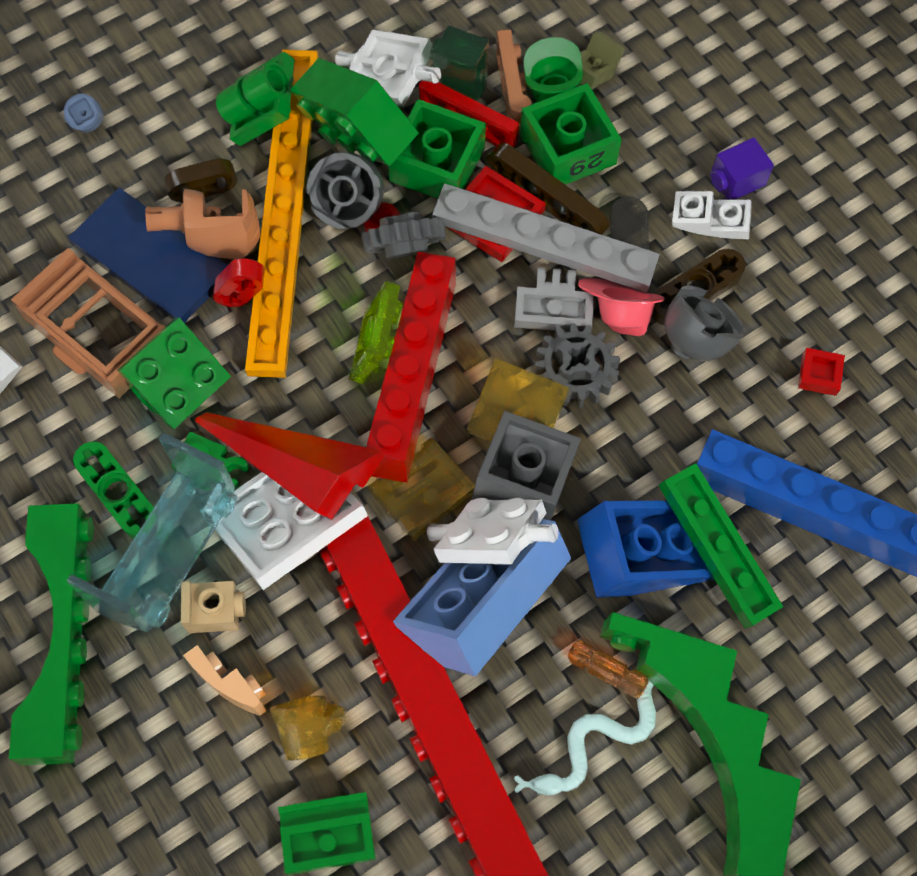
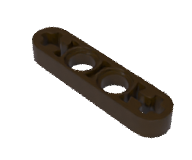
M499 143L487 155V163L492 170L545 202V210L559 221L601 235L610 227L608 218L599 208L509 144Z

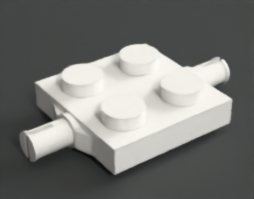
M372 30L365 44L356 53L338 51V55L335 56V63L337 65L350 67L349 69L377 80L396 105L401 107L405 106L418 81L438 83V79L441 77V71L438 67L426 66L435 49L429 38Z
M477 498L470 500L454 522L450 524L431 523L427 529V536L431 541L440 540L434 548L439 563L512 564L520 551L534 542H556L558 539V527L555 524H539L546 515L542 499L524 500L522 498H512L509 500H488L486 498Z

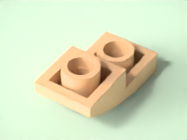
M198 645L183 655L198 675L223 698L259 716L267 711L260 701L266 693L252 674L244 679L236 668L224 678H221V676L228 672L213 651L205 656Z

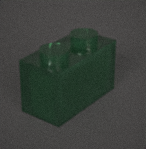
M448 25L442 38L437 37L430 51V58L434 60V67H438L441 71V77L438 79V82L478 102L487 86L489 40Z

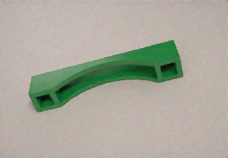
M78 503L28 506L25 546L38 561L48 582L53 602V631L50 649L41 674L28 696L12 714L9 760L22 766L74 763L75 751H79L82 744V729L80 724H77V707H82L84 703V684L82 680H79L80 664H84L87 657L86 641L82 638V622H87L89 618V602L87 597H84L85 582L91 579V561L86 556L87 542L93 540L94 526L92 518L88 517Z

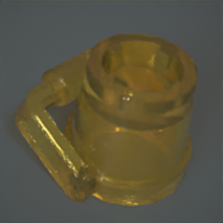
M324 695L303 696L302 698L283 702L270 708L272 721L276 724L286 759L289 761L312 758L328 752V736L338 732L347 720L346 709L327 702Z

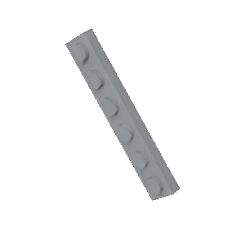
M446 183L443 185L432 214V219H443L444 226L646 293L660 255L659 253Z

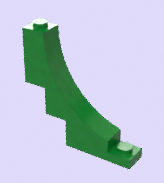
M612 612L603 623L600 638L610 640L612 647L622 651L635 652L636 649L640 650L635 672L655 685L676 705L700 737L711 759L720 784L727 825V853L723 876H783L801 779L758 766L769 714L727 701L737 650Z

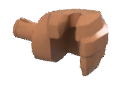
M184 189L181 206L146 207V227L148 232L182 230L186 237L187 247L207 256L243 259L260 239L257 211L253 198L247 190H242V213H237L236 216H222V210L219 207L208 206L206 208L204 193L191 189Z

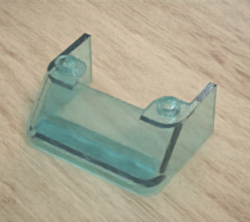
M164 432L159 441L176 468L177 473L102 590L72 574L66 581L97 613L110 620L143 632H148L153 627L159 628L164 623L170 611L169 603L222 517H228L237 503V495L234 494L235 486L223 461Z

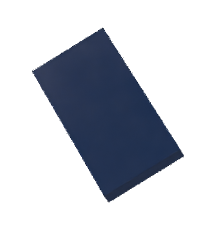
M119 187L68 239L71 245L172 320L180 317L185 323L213 294L216 277L228 265L216 257L204 255L187 247L185 234L179 230L148 232L146 227V206Z

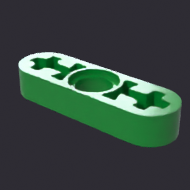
M87 442L81 445L74 454L73 463L82 478L128 537L136 541H145L152 538L160 527L159 515L152 504L105 445L99 442ZM93 455L99 459V462L107 472L101 477L87 461ZM112 483H126L127 492L124 497L119 500L106 498V490ZM132 504L141 516H146L147 524L142 528L137 524L134 525L133 518L126 510Z

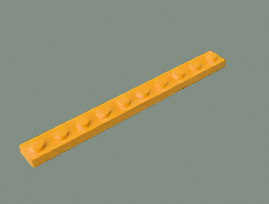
M282 49V52L284 51L294 58V81L292 87L318 59V51ZM292 92L289 119L273 127L258 254V262L265 268L262 289L253 297L245 365L247 376L286 378L313 121L297 108L296 104L299 100Z

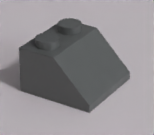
M504 411L477 476L472 499H542L546 510V515L543 519L551 520L581 438Z

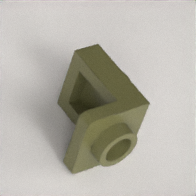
M601 31L593 33L587 49L580 52L583 78L579 85L588 83L590 88L593 89L612 79L624 53V48Z

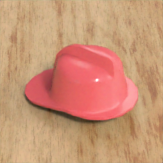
M584 278L578 282V286L582 290L598 297L603 323L607 324L613 331L621 334L644 335L651 321L655 303L664 301V297L661 295L645 293L606 279Z

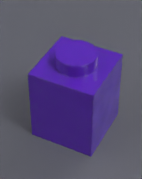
M755 137L716 155L710 173L711 181L715 189L722 192L727 200H736L766 186L774 164Z

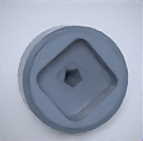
M76 94L66 102L64 117L72 128L86 133L94 131L99 127L103 119V110L98 101L91 96Z

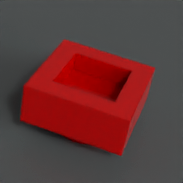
M806 347L802 354L798 389L837 396L841 390L845 355Z

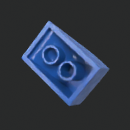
M604 501L577 519L596 598L632 596L715 580L668 501Z

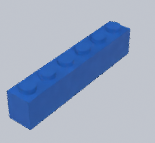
M711 430L696 464L713 491L917 577V514L723 433Z

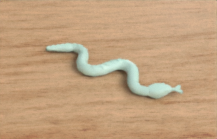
M643 677L637 684L636 701L639 721L635 726H624L602 714L583 715L573 722L567 736L568 751L572 765V771L569 776L561 778L556 774H546L538 776L529 782L516 776L514 780L519 785L515 787V792L518 793L524 787H529L531 790L536 791L537 794L550 796L578 788L585 780L588 770L584 739L590 731L597 730L616 741L631 745L646 740L655 728L656 710L651 693L654 685Z

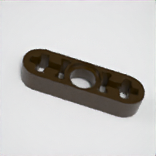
M719 250L658 289L654 294L663 296L664 303L668 305L671 304L673 298L683 286H688V282L700 280L708 288L707 293L703 297L712 301L739 283L746 267L745 259L736 250ZM721 264L725 267H728L730 265L734 267L733 272H731L729 269L724 270L723 272L718 274L717 279H715L714 275H716L719 272ZM662 302L655 303L652 318L657 323L664 325L665 313L668 308L663 310L661 308Z

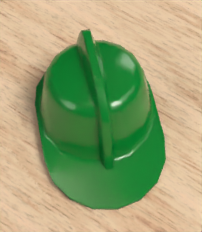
M549 37L535 42L525 52V81L536 102L579 87V83L583 78L582 59L578 46L572 41L564 38Z

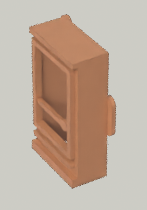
M69 248L11 299L22 318L55 345L53 353L59 360L76 374H83L87 371L118 398L130 389V384L117 369L165 327L85 264ZM83 283H86L97 293L74 315L64 319L63 325L59 328L47 317ZM102 297L143 329L107 366L65 333L67 330L73 329L75 323Z

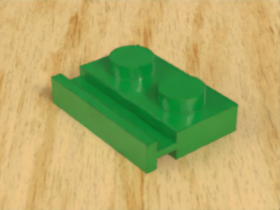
M366 792L278 807L284 868L287 876L376 860Z

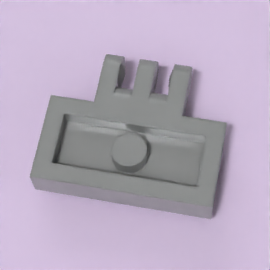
M538 268L536 288L517 287L514 328L555 331L557 327H560L565 332H569L571 323H575L578 331L583 332L587 325H591L592 329L594 295L588 292L575 291L576 270H568L566 283H560L561 269H553L552 282L545 281V268Z

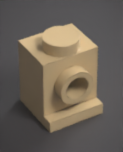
M234 581L181 582V624L188 633L239 630V617H245L246 600L244 591L239 592ZM220 599L217 607L213 609L206 608L207 600Z

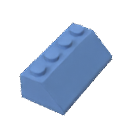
M542 519L539 524H540V525H550V524H555V525H556V522H555V521H551V520ZM559 529L556 542H534L520 551L512 564L444 563L395 618L394 624L443 667L476 677L570 561L571 557Z

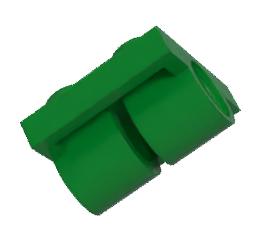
M283 51L217 94V110L221 117L231 124L229 140L239 146L259 137L261 134L289 119L291 112L290 89L294 81V58Z
M180 317L174 318L117 369L130 384L129 387L135 396L150 411L157 414L170 429H175L231 377Z

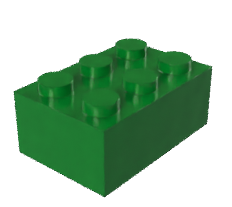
M318 58L290 89L292 94L299 100L296 104L297 108L310 120L315 119L321 126L318 132L332 145L338 142L348 152L354 153L357 151L371 163L376 160L390 167L419 134L377 80L327 60Z

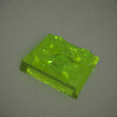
M385 281L365 310L348 380L363 384L372 372H378L382 359L387 360L389 358L395 339L389 335L391 325L397 323L403 305L402 302L397 301L400 285Z

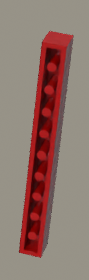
M365 517L326 545L324 549L319 550V553L328 572L331 573L336 570L342 581V584L336 588L345 608L349 609L354 606L360 621L354 623V626L364 647L372 643L378 656L372 663L382 684L390 681L397 695L390 700L400 722L403 723L409 720L416 734L409 738L420 763L428 759L435 775L428 779L438 801L441 803L448 800L455 815L448 819L459 844L467 841L475 858L468 861L474 876H548L445 668L394 624L393 621L410 603V599L369 517Z

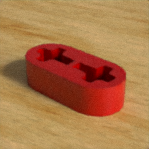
M236 259L232 261L215 279L214 301L227 307H241L247 304L263 287L264 266L260 262L251 259Z

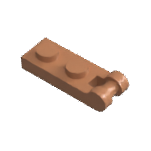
M511 30L497 31L496 58L506 116L519 122L518 134H520L522 108L530 106L531 100L526 96L527 84L525 73H519L518 66H521L520 45L513 43Z

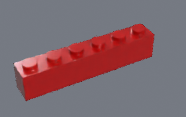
M423 252L417 253L366 445L368 448L377 449L385 454L371 477L408 482L456 287V258Z

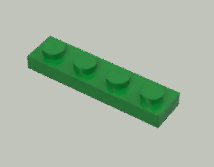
M696 463L658 485L744 629L752 627L784 607Z

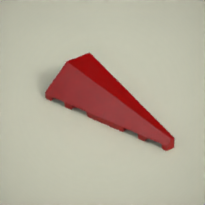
M208 412L198 416L195 420L199 425L313 511L331 520L355 484L364 488L385 454L373 448Z

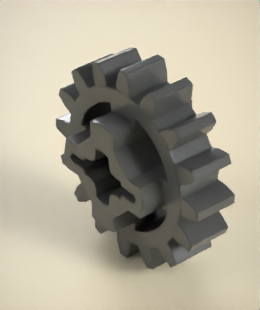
M409 212L382 218L379 220V228L369 229L368 232L362 233L365 253H386V258H390V260L414 256L418 252L427 253L428 244L437 243L446 237L443 219H422V215H419V212Z
M571 323L570 331L567 333L562 328L557 327L555 339L546 335L543 339V347L537 348L535 359L538 361L535 362L534 373L541 375L538 385L540 388L550 386L548 395L550 399L555 398L558 394L563 396L562 405L564 406L568 405L570 399H576L578 407L581 408L585 398H589L596 404L599 402L600 392L609 395L612 389L611 383H616L619 371L616 369L619 366L620 357L613 355L616 345L614 343H603L606 334L603 331L596 336L592 335L591 325H587L584 331L581 332L578 331L575 323ZM597 356L601 361L603 371L600 370L601 365L595 361ZM552 359L555 361L554 365L559 369L557 374L553 371Z

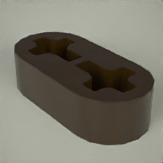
M219 158L172 170L166 175L165 184L169 198L172 201L183 203L184 189L203 192L205 198L234 188L237 184V176L232 162L228 159Z

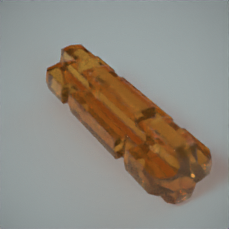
M577 640L572 645L568 654L570 663L581 669L587 667L588 673L616 688L622 686L623 692L634 698H640L643 695L649 682L645 674L635 669L629 671L628 665L600 650L594 652L592 650L593 646L582 640Z

